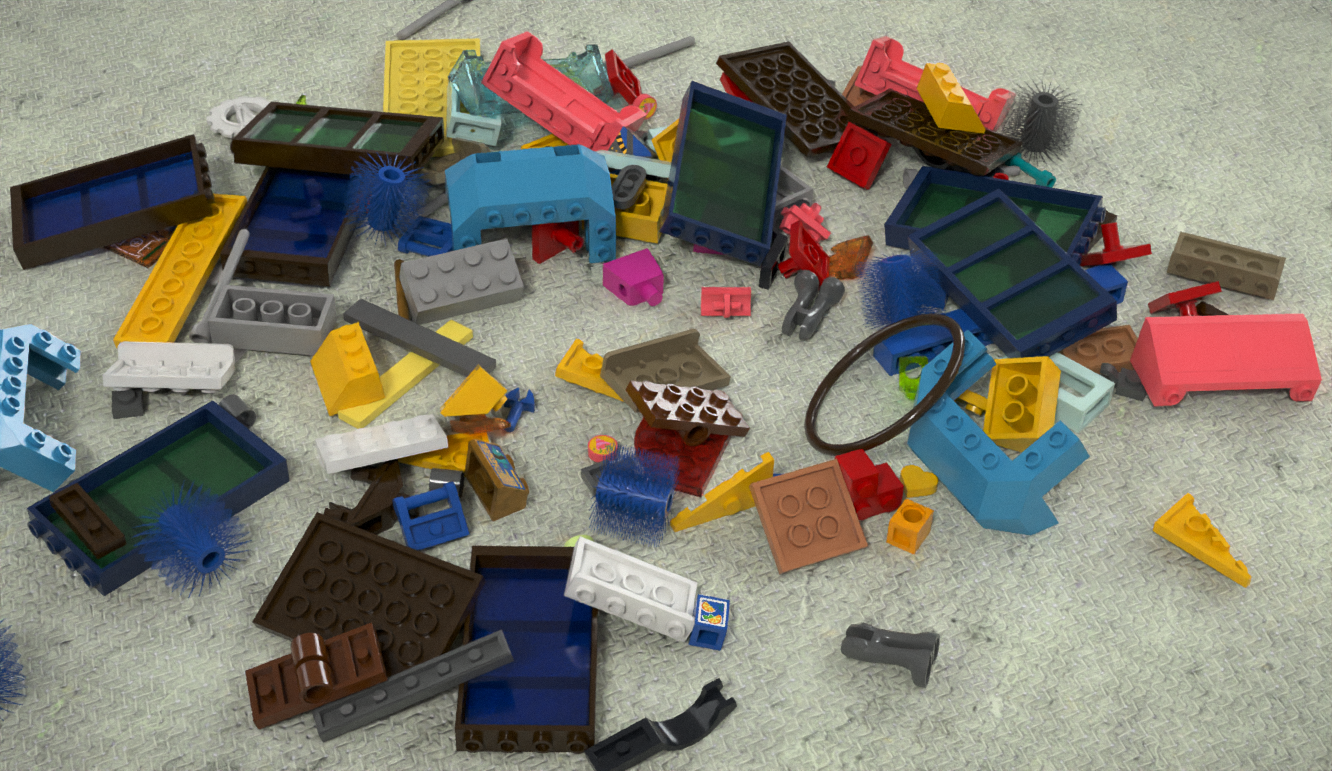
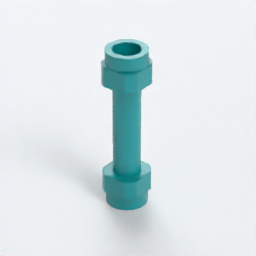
M1019 152L1005 161L1007 166H1019L1023 172L1036 180V185L1053 187L1056 182V177L1047 170L1040 171L1023 160Z

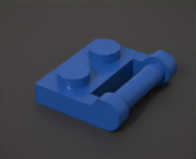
M420 216L415 221L419 223L423 220V222L411 225L412 232L409 228L408 232H405L398 242V251L403 253L413 252L429 257L453 251L451 224ZM414 241H419V242H421V243H426V244L434 245V246H437V247H441V249L435 248V247H432V246H428V245H424V244H420V243H417V242H414Z
M453 481L444 483L442 488L408 498L400 496L392 499L407 547L418 551L470 535ZM445 499L449 503L450 508L410 519L408 510Z

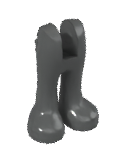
M802 270L795 277L794 285L798 297L783 320L782 333L791 336L796 325H800L799 339L807 340L813 335L826 310L842 299L845 287L839 279L828 277L824 279L819 290L818 277L809 270ZM817 296L813 307L807 310L812 300Z
M864 622L861 624H851L846 630V637L842 640L841 653L859 661L902 666L911 671L914 685L926 688L930 679L932 664H935L938 656L940 634L933 632L913 634L873 627Z

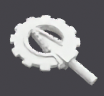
M242 96L238 97V99H228L209 111L211 116L207 117V123L212 125L210 129L214 133H221L224 137L233 138L256 116L252 111L260 113L270 102L266 98L258 96L255 98ZM236 113L237 123L230 122L227 118Z

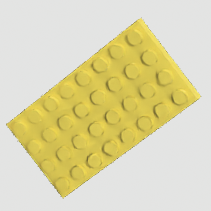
M480 38L386 41L383 112L443 117L444 142L432 157H442L455 153L452 138L446 137L447 86L452 68L481 74ZM460 97V112L482 116V99ZM382 137L381 151L400 153L410 139Z

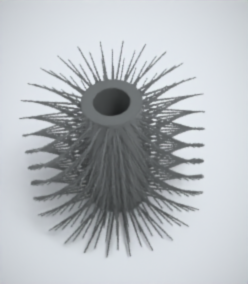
M1038 89L1039 93H1031L1034 96L1026 92L1024 94L1028 97L1023 95L1020 99H1012L1015 103L1010 104L1013 106L1007 108H1012L1010 110L1013 111H1010L1011 114L1006 113L1004 116L1011 115V121L1013 122L1005 120L1003 123H1008L1007 126L1010 128L1004 129V131H1011V128L1016 131L1011 133L1010 136L1020 137L1014 139L1022 140L1020 142H1023L1022 147L1024 149L1021 151L1023 152L1025 149L1028 153L1031 151L1030 158L1032 152H1034V159L1035 152H1039V157L1041 152H1043L1052 161L1045 149L1052 152V148L1055 150L1059 148L1061 151L1062 149L1060 148L1067 146L1065 141L1068 140L1063 139L1061 141L1058 138L1061 136L1071 139L1070 136L1067 137V134L1071 132H1065L1063 129L1066 128L1064 127L1069 128L1067 129L1069 131H1074L1075 129L1069 127L1071 126L1069 124H1076L1078 122L1067 120L1071 118V116L1067 115H1078L1075 114L1076 112H1070L1075 110L1060 108L1062 106L1067 107L1064 104H1071V101H1067L1069 103L1061 102V105H1059V101H1065L1062 100L1064 98H1056L1060 93L1058 92L1054 96L1053 90L1052 94L1049 93L1050 89H1048V92H1044V89L1041 92Z

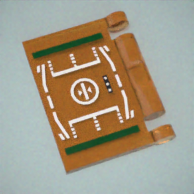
M162 229L103 246V248L149 268L158 261L173 232Z

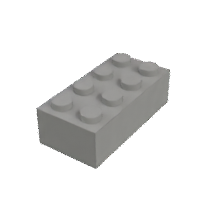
M507 238L401 263L399 275L413 321L419 325L520 301L524 289V284Z
M223 285L208 320L212 344H230L234 349L314 356L330 331L334 330L337 321L334 294Z

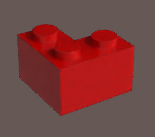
M863 449L835 456L859 520L891 512L901 506L904 486L887 462L875 466Z

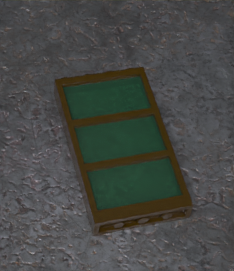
M270 102L231 140L230 150L234 155V163L349 175L356 170L364 172L360 170L359 165L361 164L372 171V169L366 167L368 165L365 163V160L376 167L378 166L373 159L381 167H384L383 163L389 166L391 161L392 167L397 168L399 164L400 170L406 168L403 170V173L411 171L408 175L413 176H405V178H415L414 176L417 175L414 174H419L422 167L426 165L444 142L443 117Z

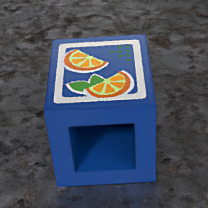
M698 594L692 616L695 617V623L689 636V645L721 651L728 628L730 600Z

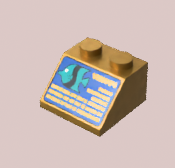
M477 439L470 440L464 475L491 520L496 521L524 509L529 494V487L525 479L519 478L512 458L508 454L505 455L497 444Z

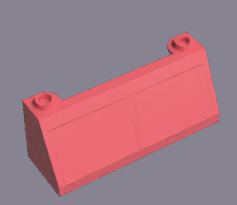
M528 31L501 42L481 81V84L568 145L581 144L593 151H608L623 126L635 132L639 130L647 116L644 111L634 105L625 106L620 113L542 60V42Z
M887 36L874 39L854 85L875 95L890 88L924 102L916 89L923 69L902 60L904 49L900 42ZM961 87L983 126L997 131L1004 121L1003 118H1006L1004 115L1009 112L1006 110H1010L1007 107H1011L1010 104L1014 101L1012 99L1015 98L1014 96L1016 95H1013L1015 93L998 88L993 90L988 98H985Z
M1303 313L1146 317L1130 359L1154 406L1176 405L1184 398L1186 391L1290 388L1289 395L1294 401H1312L1322 381L1308 320Z

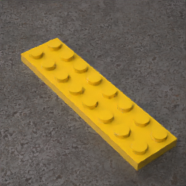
M213 194L215 203L211 204L213 215L177 226L115 335L113 341L116 348L123 341L175 342L247 203L246 196Z

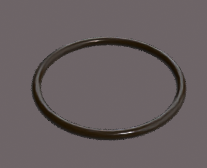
M920 314L894 322L855 346L825 376L809 403L804 422L805 435L809 444L816 451L830 456H837L858 449L867 451L893 439L912 426L937 403L959 371L965 353V336L960 325L954 319L942 314ZM919 326H941L951 333L953 350L944 373L931 391L911 411L884 430L856 442L830 444L820 439L816 431V420L820 406L834 383L862 355L891 336Z

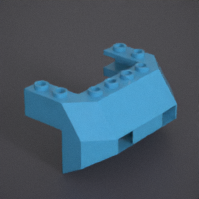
M581 144L471 154L445 170V188L450 211L453 251L481 245V230L584 220L586 251H589V263L610 262L616 259V215L610 173L605 156Z
M32 324L0 330V467L54 492L75 472L76 449L23 423L27 374L60 390L66 384L67 368L75 373L80 370L81 351L74 345L65 343L52 336L48 331L41 330Z
M967 330L964 332L965 353L958 373L937 403L923 417L910 426L907 444L914 454L937 476L938 480L983 528L1031 536L1059 524L1042 497L1090 456L1081 440L1061 420L1013 461L954 402L956 398L996 365L994 359L986 352L987 348ZM953 342L922 368L913 408L931 391L944 373L952 354Z

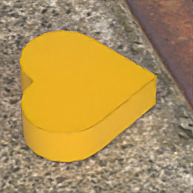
M907 465L901 470L900 481L904 486L906 498L932 495L937 491L938 478L935 474L923 472L920 467L915 465Z

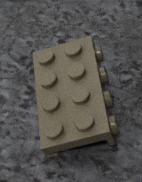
M458 137L452 138L455 153L429 160L419 172L423 176L419 177L420 175H417V179H425L419 181H429L426 183L445 187L446 169L471 154L491 151L484 143Z
M1180 231L1174 251L1170 257L1167 273L1205 283L1219 281L1220 287L1274 300L1286 258Z
M690 329L607 352L604 355L600 377L635 413L640 411L625 390L630 381H650L655 384H674L680 387L691 388L694 386L705 390H715L728 386L731 378L698 345L700 333L696 329Z

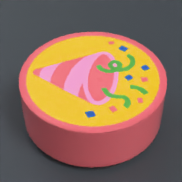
M648 94L639 95L633 102L634 106L647 114L645 119L650 118L657 108L656 100Z
M598 435L591 438L588 442V456L595 462L603 461V454L604 460H606V455L608 459L609 451L610 456L611 452L613 456L615 446V454H617V441L608 435Z

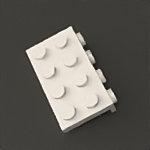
M123 341L118 345V360L103 374V387H113V390L126 391L130 390L131 387H137L147 392L158 391L160 388H172L173 392L201 389L203 393H215L224 387L235 372L234 348L230 344Z
M433 414L419 415L411 419L392 421L379 426L359 428L355 431L332 434L315 439L319 463L326 469L327 474L448 448L447 436Z
M581 536L579 537L574 547L564 596L682 642L686 641L695 623V617L692 615L697 582Z

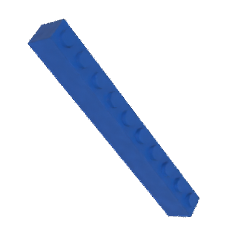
M1110 263L1085 270L1117 301V304L1123 302L1128 281ZM1057 278L1038 284L989 311L1015 337L1037 330L1089 302L1090 299L1070 280ZM961 308L942 314L954 319L960 325L963 332L969 330L984 346L994 343ZM936 325L911 328L891 336L876 345L873 357L889 376H893L927 365L953 342L952 335L944 327Z

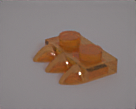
M867 235L843 241L832 247L830 250L836 254L830 256V263L832 265H829V276L836 277L839 280L854 279L858 277L856 275L860 276L862 273L857 272H863V270H858L864 269L860 267H865L866 263L861 262H867L873 245L870 236Z
M486 414L459 416L460 419L450 420L452 432L469 435L511 427L508 421L502 418L487 417Z

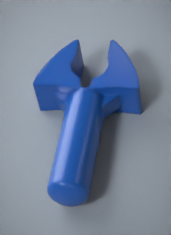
M519 388L506 394L508 399L504 403V407L511 409L503 425L505 431H514L523 411L534 413V396L530 389L528 390L527 397L518 401L520 397Z

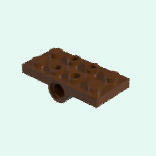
M630 381L625 389L651 428L676 430L688 446L700 445L710 434L745 437L750 429L742 418V414L729 400V396L718 389L705 390L694 386L691 388L680 387L674 384H655L650 381Z
M372 622L324 640L322 636L316 633L301 634L291 642L290 654L245 670L253 722L258 730L388 680L377 631Z

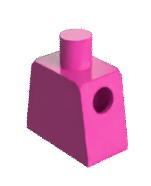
M648 248L603 264V286L627 305L635 306L646 301L650 306H656L662 301L664 275Z

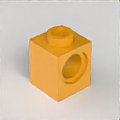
M905 499L889 521L886 543L915 554L931 531L934 510Z

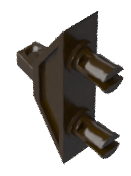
M398 460L385 461L380 468H375L372 465L353 468L351 470V479L370 484L367 491L353 509L329 502L330 509L325 508L324 515L376 535L392 528L398 520L392 499L403 496V498L411 497L404 493ZM423 506L408 510L410 519L423 516Z

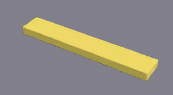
M449 320L436 331V333L463 345L473 338V330L453 320ZM410 352L380 376L385 394L384 399L362 406L339 410L338 418L357 429L364 428L436 369L439 364Z

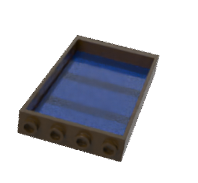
M192 134L10 187L13 250L23 270L213 215L211 204L215 203V199L211 190L212 182L208 174L210 170L203 143H198L195 135Z
M266 166L220 253L222 271L239 231L247 229L250 236L233 277L330 287L358 222H353L356 224H348L357 220L350 218H360H342L354 213L350 211L357 212V210H348L352 208L347 207L355 203H350L352 201L344 202L352 198L350 196L355 195L351 194L353 192H346L352 189L357 190L354 189L357 185H352L354 183L349 182L358 179L359 175L353 176L349 174Z
M472 546L470 571L483 575L486 583L465 620L463 646L502 629L514 661L459 684L455 721L456 751H467L470 753L479 751L503 753L571 752L581 754L585 753L584 750L595 745L599 609L564 596L574 547Z

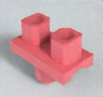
M805 203L800 207L796 205L789 209L784 207L780 213L784 218L779 228L788 235H790L791 224L798 220L803 223L818 243L821 240L828 239L831 234L821 225L824 218L819 215L821 206L818 203H814L810 207Z
M701 287V316H724V318H730V316L751 315V287Z

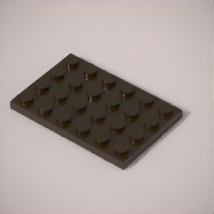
M789 41L720 55L716 64L753 103L787 115L784 135L806 157L835 150L848 122L855 124L854 121L847 119L849 110L854 106ZM863 128L878 136L877 131L871 128Z
M890 88L851 108L847 119L854 121L858 127L871 128L882 137L895 138L906 147L919 148L925 155L943 158L947 164L967 168L971 174L976 176H985L1020 152L1023 143L986 127L984 134L938 128L924 102Z
M317 512L252 623L259 629L292 642L294 638L304 633H316L322 636L324 640L372 622L377 631L388 678L449 652L486 580L483 575Z

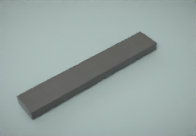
M359 299L343 313L344 321L350 324L359 322L361 329L465 377L478 364L489 374L496 368V359L364 299Z
M502 629L388 677L387 681L313 709L312 714L322 742H326L513 662L514 658Z

